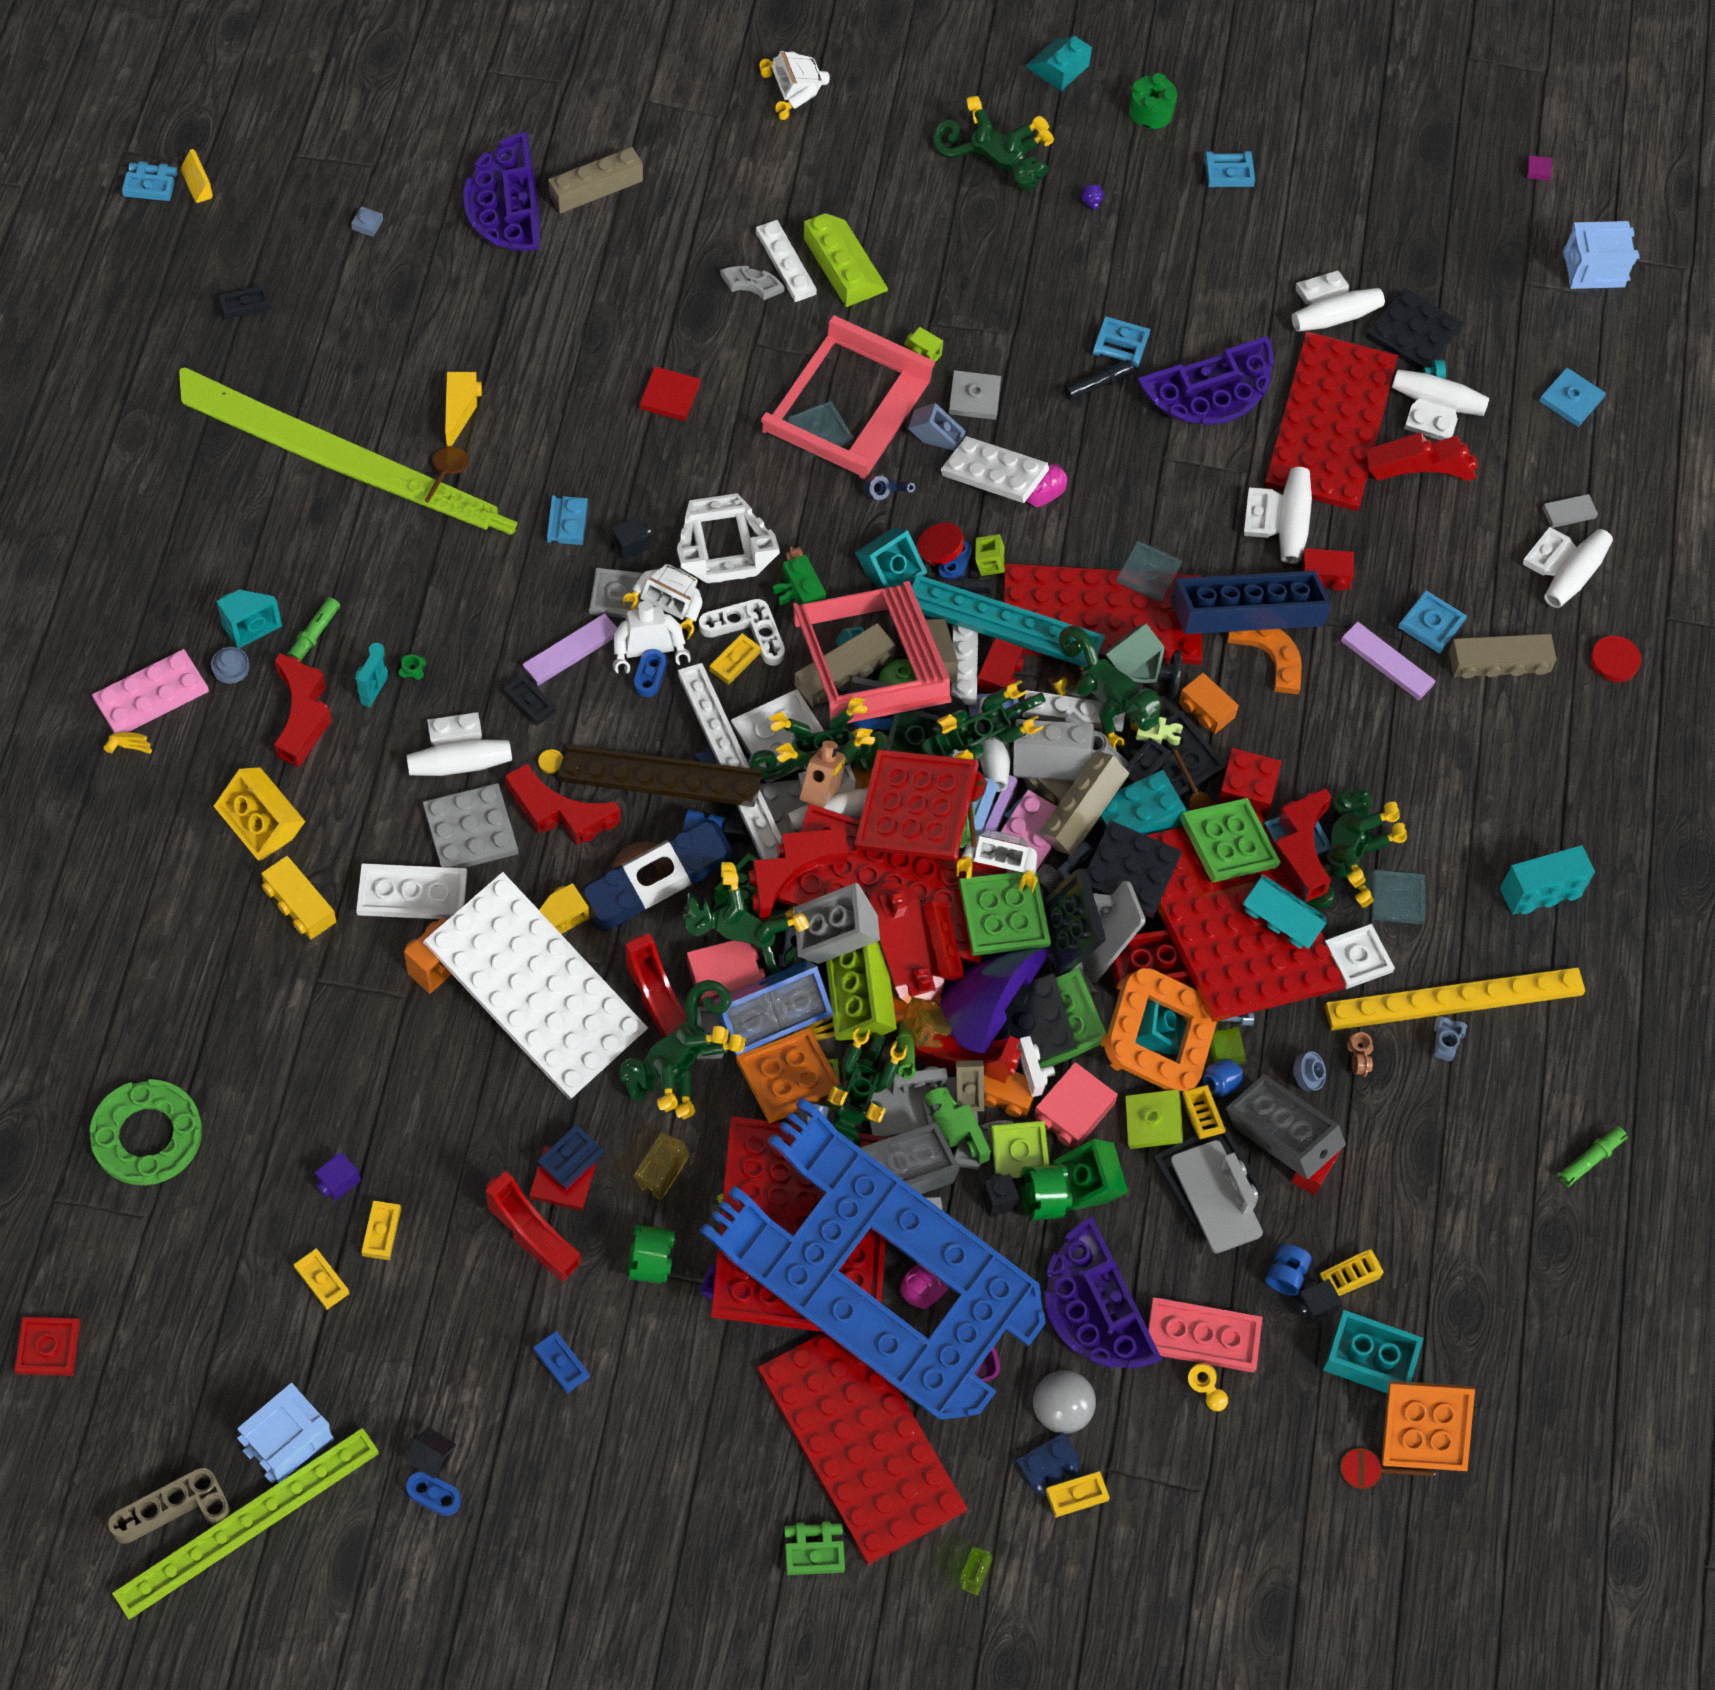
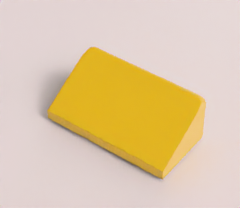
M191 149L181 166V172L194 201L199 203L211 199L213 195L210 182L195 150Z

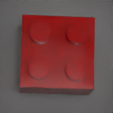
M1232 748L1217 805L1248 798L1254 811H1259L1262 817L1266 818L1272 803L1282 761Z

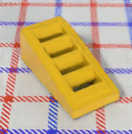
M1208 1085L1182 1091V1104L1199 1139L1225 1133L1224 1125ZM1202 1101L1204 1102V1104H1200V1105H1197V1106H1194V1105H1193L1194 1103H1198V1102H1202ZM1204 1109H1207V1110H1208V1111L1203 1112V1113H1199V1114L1196 1113V1111H1200V1110H1204ZM1210 1116L1212 1118L1210 1120L1200 1122L1199 1120ZM1215 1124L1216 1126L1214 1128H1210L1207 1130H1203L1202 1128L1204 1126Z
M1369 1249L1321 1272L1319 1276L1322 1282L1330 1279L1340 1296L1379 1280L1383 1270L1373 1251ZM1364 1262H1365V1264H1366V1266H1367V1268H1368V1270H1369L1370 1273L1367 1272V1270H1366V1268H1365V1266H1364V1264H1363ZM1356 1266L1361 1275L1360 1278L1357 1277L1352 1267ZM1343 1271H1346L1351 1281L1350 1283H1347L1342 1273ZM1336 1275L1341 1285L1340 1288H1337L1331 1276Z

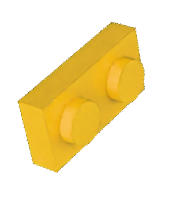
M742 633L709 666V671L729 685L761 653V647Z
M373 1201L361 1252L362 1256L390 1260L401 1213V1205Z
M317 1248L294 1264L296 1271L326 1310L350 1294L348 1288Z
M1100 1471L1046 1488V1494L1055 1518L1107 1502L1110 1499Z

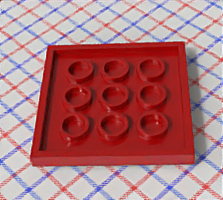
M877 750L854 844L855 847L862 850L957 860L979 763L977 760Z

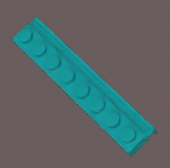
M916 576L912 589L923 615L935 619H945L947 623L998 638L1085 668L1088 666L1083 649L1079 655L1072 658L1065 655L1059 646L1060 632L1066 627L1071 626V624L927 577ZM1081 628L1091 638L1097 656H1099L1105 641V635ZM1072 636L1070 637L1071 643L1076 640Z

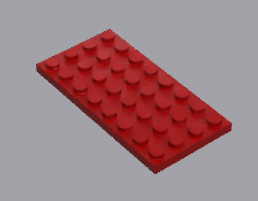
M1306 331L1264 487L1284 492L1290 470L1294 467H1303L1310 471L1312 500L1358 512L1369 472L1366 449L1375 447L1398 355Z
M1005 564L1004 603L1105 635V641L1098 659H1105L1102 656L1104 651L1140 623H1146L1165 647L1162 663H1170L1172 654L1176 649L1182 652V664L1201 665L1202 633L1184 634L1170 601L1176 578L1201 577V575ZM1027 648L1023 649L1022 654L1048 656Z
M812 804L808 805L800 832L845 828L848 846L847 860L843 864L818 867L798 876L780 893L779 902L796 907L854 883L860 885L867 899L870 900L873 891L885 883L896 882L912 889L918 896L924 914L926 913L924 903L931 900L947 903L961 961L973 965L980 963L982 955L972 956L958 884L959 879L967 877V872L961 871L956 876L957 862L963 859V853L958 852L957 860L857 849L854 844L860 820ZM974 861L972 862L971 877L1005 874L1008 869Z
M822 1333L758 1367L759 1374L867 1566L967 1512L968 1508L900 1391L827 1334Z

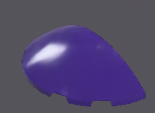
M522 132L501 140L498 148L489 154L485 152L477 160L475 171L471 178L466 180L463 195L467 217L473 228L484 239L496 246L510 250L530 251L537 250L540 247V215L528 136L526 132Z
M1268 336L1226 349L1221 355L1183 367L1180 364L1140 377L1138 382L1145 394L1155 405L1177 419L1201 425L1230 422L1252 410L1267 391L1271 381V367L1274 363L1272 346Z
M1048 948L996 953L980 960V963L963 971L965 977L957 981L953 980L946 988L940 1001V1022L947 1036L951 1034L955 1037L958 1045L974 1052L985 1053L1007 1020L1005 1009L1021 985H1029L1049 955Z
M1093 1217L1086 1219L1066 1235L1065 1243L1057 1254H1053L1047 1269L1048 1282L1047 1290L1044 1291L1047 1312L1052 1325L1061 1339L1073 1351L1098 1365L1137 1368L1162 1360Z

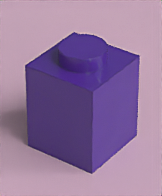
M342 1152L338 1153L315 1172L318 1182L316 1187L325 1197L330 1195L334 1201H337L361 1181L359 1171Z

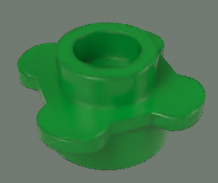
M414 654L403 656L401 659L402 668L399 670L400 677H414L416 680L423 678L424 673L422 670L426 665V660Z

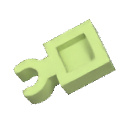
M1159 717L1158 725L1152 729L1143 731L1138 728L1136 740L1147 742L1151 738L1161 744L1162 739H1166L1172 745H1179L1181 737L1174 736L1172 733H1181L1183 726L1177 723L1170 726L1165 725L1166 718Z

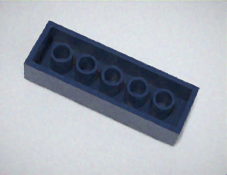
M1316 571L1176 578L1170 600L1184 634L1325 626L1331 607L1329 597Z

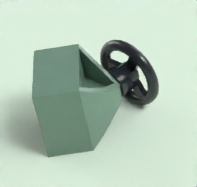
M1140 623L1102 653V656L1108 662H1111L1116 669L1129 676L1134 682L1152 683L1157 681L1165 683V681H1168V698L1174 699L1176 697L1182 671V652L1176 649L1172 654L1170 663H1162L1165 647L1146 623Z

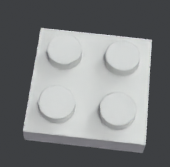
M1372 924L1325 940L1324 942L1330 950L1333 961L1341 972L1346 989L1394 971V966Z

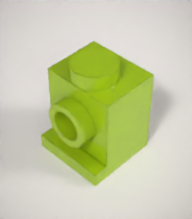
M919 327L914 334L910 333L904 345L909 350L936 362L942 355L943 340Z
M1000 534L976 538L975 560L981 576L1005 572L1004 544Z

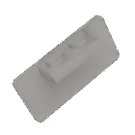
M1123 881L1113 895L1093 894L1106 941L1082 961L1085 974L1091 983L1098 982L1145 923L1144 914L1129 881Z
M936 1066L927 1067L923 1071H916L915 1075L910 1079L902 1078L903 1073L899 1076L897 1072L890 1087L880 1093H874L871 1101H879L882 1104V1108H885L886 1111L881 1123L869 1120L871 1134L893 1137L928 1125L923 1106L925 1094L937 1088L947 1087L949 1093L956 1101V1077L948 1078L946 1068L939 1069ZM974 1111L973 1114L978 1123L977 1111Z
M1215 1140L1178 1153L1172 1157V1166L1214 1253H1221L1259 1239L1262 1236V1228L1253 1211L1258 1200V1193L1254 1185L1249 1184L1246 1178L1247 1171L1245 1165L1241 1160L1238 1161L1235 1153L1227 1155L1221 1142Z

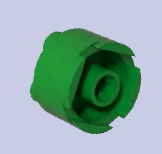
M1161 73L1145 76L1134 82L1129 104L1131 119L1140 126L1142 124L1150 126V129L1162 128L1169 124L1174 114L1177 100V90L1173 83L1167 80L1165 75Z
M1045 1164L1024 1166L1022 1168L1020 1178H1025V1186H1020V1198L1024 1214L1030 1215L1029 1221L1063 1218L1067 1207H1072V1194L1070 1191H1067L1066 1187L1068 1173L1065 1165Z
M635 1224L633 1231L635 1241L631 1243L627 1272L629 1275L627 1279L657 1284L666 1282L672 1263V1258H667V1256L670 1254V1249L673 1248L675 1232L669 1231L668 1228Z

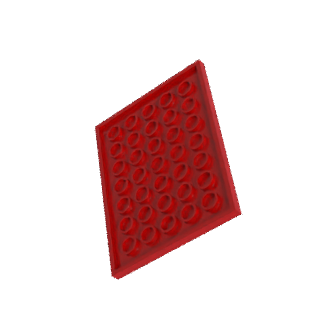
M1255 811V813H1256V815H1257V817H1258V819H1259V821H1260V823H1261V825H1262L1264 831L1266 832V834H1267V836H1268V838H1269V840H1270V842H1271L1273 848H1275L1274 841H1273V839L1269 836V834H1268V832H1267V830H1266V828H1265V826H1264V822H1265L1264 818L1262 817V815H1261V813H1260L1259 811ZM1184 827L1146 835L1182 851L1157 909L1212 1022L1345 989L1346 984L1340 970L1330 955L1329 948L1324 943L1325 938L1322 932L1319 933L1309 949L1305 946L1300 949L1289 941V935L1283 931L1280 934L1276 933L1267 926V920L1261 916L1256 919L1245 911L1246 906L1243 905V902L1261 874H1264L1300 899L1298 891L1280 865L1274 869L1212 883Z
M731 1116L722 1202L728 1203L732 1209L738 1214L740 1213L743 1206L728 1195L730 1189L735 1186L748 1195L772 1221L794 1236L826 1193L800 1175L780 1152L768 1144L767 1141L774 1134L779 1136L789 1147L794 1142L791 1136L779 1129L781 1123L772 1122L769 1124L768 1121ZM788 1124L796 1131L801 1133V1131L795 1125ZM857 1133L861 1139L859 1148L890 1138ZM721 1210V1215L732 1223L733 1219ZM720 1224L719 1234L722 1236L727 1229ZM870 1228L838 1270L880 1303L882 1301L885 1238ZM717 1248L711 1309L712 1318L821 1331L733 1264Z

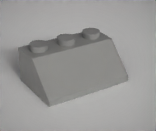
M1016 719V726L1019 724L1023 725L1026 720ZM1033 720L1037 728L1043 726V729L1031 735L1026 733V736L1014 741L1013 776L1019 778L1075 781L1093 756L1094 725Z
M857 883L794 907V913L804 914L809 922L807 929L800 932L796 931L798 957L820 964L880 941L878 915Z

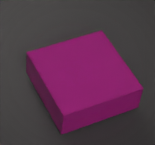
M1529 155L1527 160V178L1550 181L1552 158Z

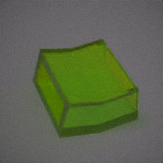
M1239 1027L1214 1031L1210 1045L1214 1063L1224 1058L1230 1059L1238 1065L1247 1063Z
M972 1547L959 1579L962 1583L961 1589L977 1596L979 1595L993 1560L989 1551ZM979 1561L981 1564L974 1580H971L970 1576L974 1566Z

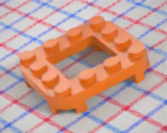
M1142 968L1128 974L1117 985L1120 993L1108 1033L1102 1036L1101 1046L1105 1047V1052L1111 1062L1110 1066L1116 1071L1122 1069L1163 1088V1091L1178 1089L1179 1092L1195 1088L1201 1079L1216 1027V1022H1212L1198 991L1153 969ZM1148 999L1183 1015V1020L1187 1022L1176 1062L1135 1043Z

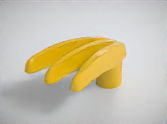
M132 732L113 733L109 736V740L104 746V750L108 753H113L117 746L143 751L148 754L152 752L151 744L146 741L147 737Z
M833 1015L796 1030L794 1033L810 1028L816 1040L835 1037V1032L819 1034L834 1028L833 1023L818 1027L832 1019Z

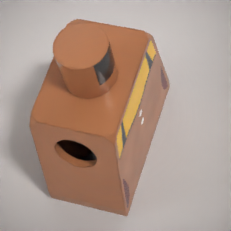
M824 741L822 748L811 758L799 800L824 808L841 788L845 755L837 752V743Z

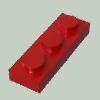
M934 900L924 903L925 919L929 925L932 937L931 944L935 950L938 962L937 969L941 979L960 980L965 976L948 905L945 902Z

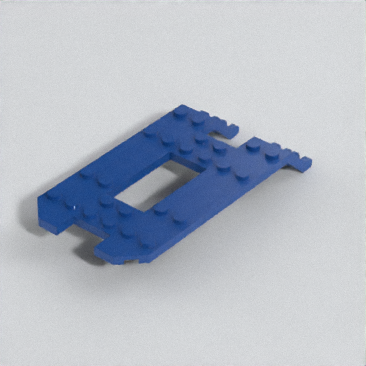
M801 1097L796 1103V1107L808 1114L811 1120L806 1125L792 1112L786 1116V1119L795 1125L801 1133L785 1122L779 1125V1129L794 1139L791 1146L789 1147L775 1134L767 1141L769 1145L780 1152L800 1175L826 1193L796 1234L792 1236L772 1221L748 1195L735 1186L730 1189L728 1195L743 1206L740 1213L738 1214L724 1201H721L718 1205L723 1212L733 1219V1222L731 1223L715 1210L711 1214V1218L714 1221L722 1224L727 1229L724 1234L720 1236L708 1224H704L699 1232L709 1239L733 1264L938 1420L979 1415L996 1393V1390L974 1373L1006 1330L1028 1347L1046 1323L1044 1311L1042 1310L1039 1283L838 1132L813 1104ZM870 1228L960 1295L929 1339L838 1271Z

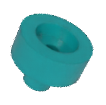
M1432 360L1431 367H1424L1423 373L1445 379L1446 366L1444 360Z

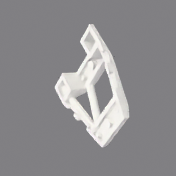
M738 493L689 500L685 525L681 531V540L677 546V553L681 568L702 581L718 583L757 576L780 553L775 534L771 529L767 530L765 528L764 522L760 517H755L751 507ZM736 517L744 554L709 559L701 522ZM747 522L758 537L750 538ZM692 530L696 546H691Z

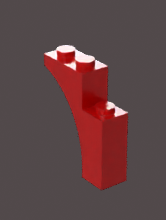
M1420 432L1366 449L1369 470L1377 481L1417 472L1445 473L1460 477L1466 481L1476 479L1477 459L1474 454H1470L1467 444L1462 443L1457 435L1432 443L1430 440H1426Z
M280 653L275 659L276 669L292 694V706L285 729L275 742L274 747L278 758L299 768L332 721L328 706L321 701H317L325 690L326 683L324 674L319 669L308 667L293 656L287 657Z
M528 764L505 775L506 788L538 834L554 829L561 822L575 844L578 845L582 842L591 841L598 833L604 830L613 829L621 821L620 808L615 801L595 804L568 799L547 787L535 775Z
M1327 789L1311 792L1297 802L1291 801L1282 808L1279 823L1287 834L1281 836L1276 841L1274 850L1281 862L1279 865L1304 902L1327 893L1331 878L1320 863L1314 844V828L1321 816L1328 810L1331 795Z
M845 828L784 833L781 836L780 844H776L777 858L754 860L753 869L748 871L749 885L754 886L755 894L752 895L753 910H758L759 919H770L771 910L779 894L798 876L818 867L846 863L848 846Z
M650 933L644 936H635L625 944L626 967L641 991L643 1007L663 1039L676 1031L679 1025L686 1021V1015L666 977L655 942Z
M925 1026L915 1048V1060L930 1066H936L939 1069L946 1068L948 1073L955 1076L956 1061L983 1060L984 1076L1005 1084L1009 1075L1014 1077L1022 1051L1018 1050L1020 1039L1008 1036L1002 1040L992 1041L985 1053L974 1052L959 1046L956 1038L952 1035L947 1036L943 1032Z
M504 1171L500 1176L493 1177L486 1187L489 1211L513 1231L514 1241L563 1283L581 1264V1254L564 1240L535 1210L510 1174Z

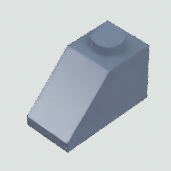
M936 403L914 409L908 427L923 443L953 451L963 441L966 432Z

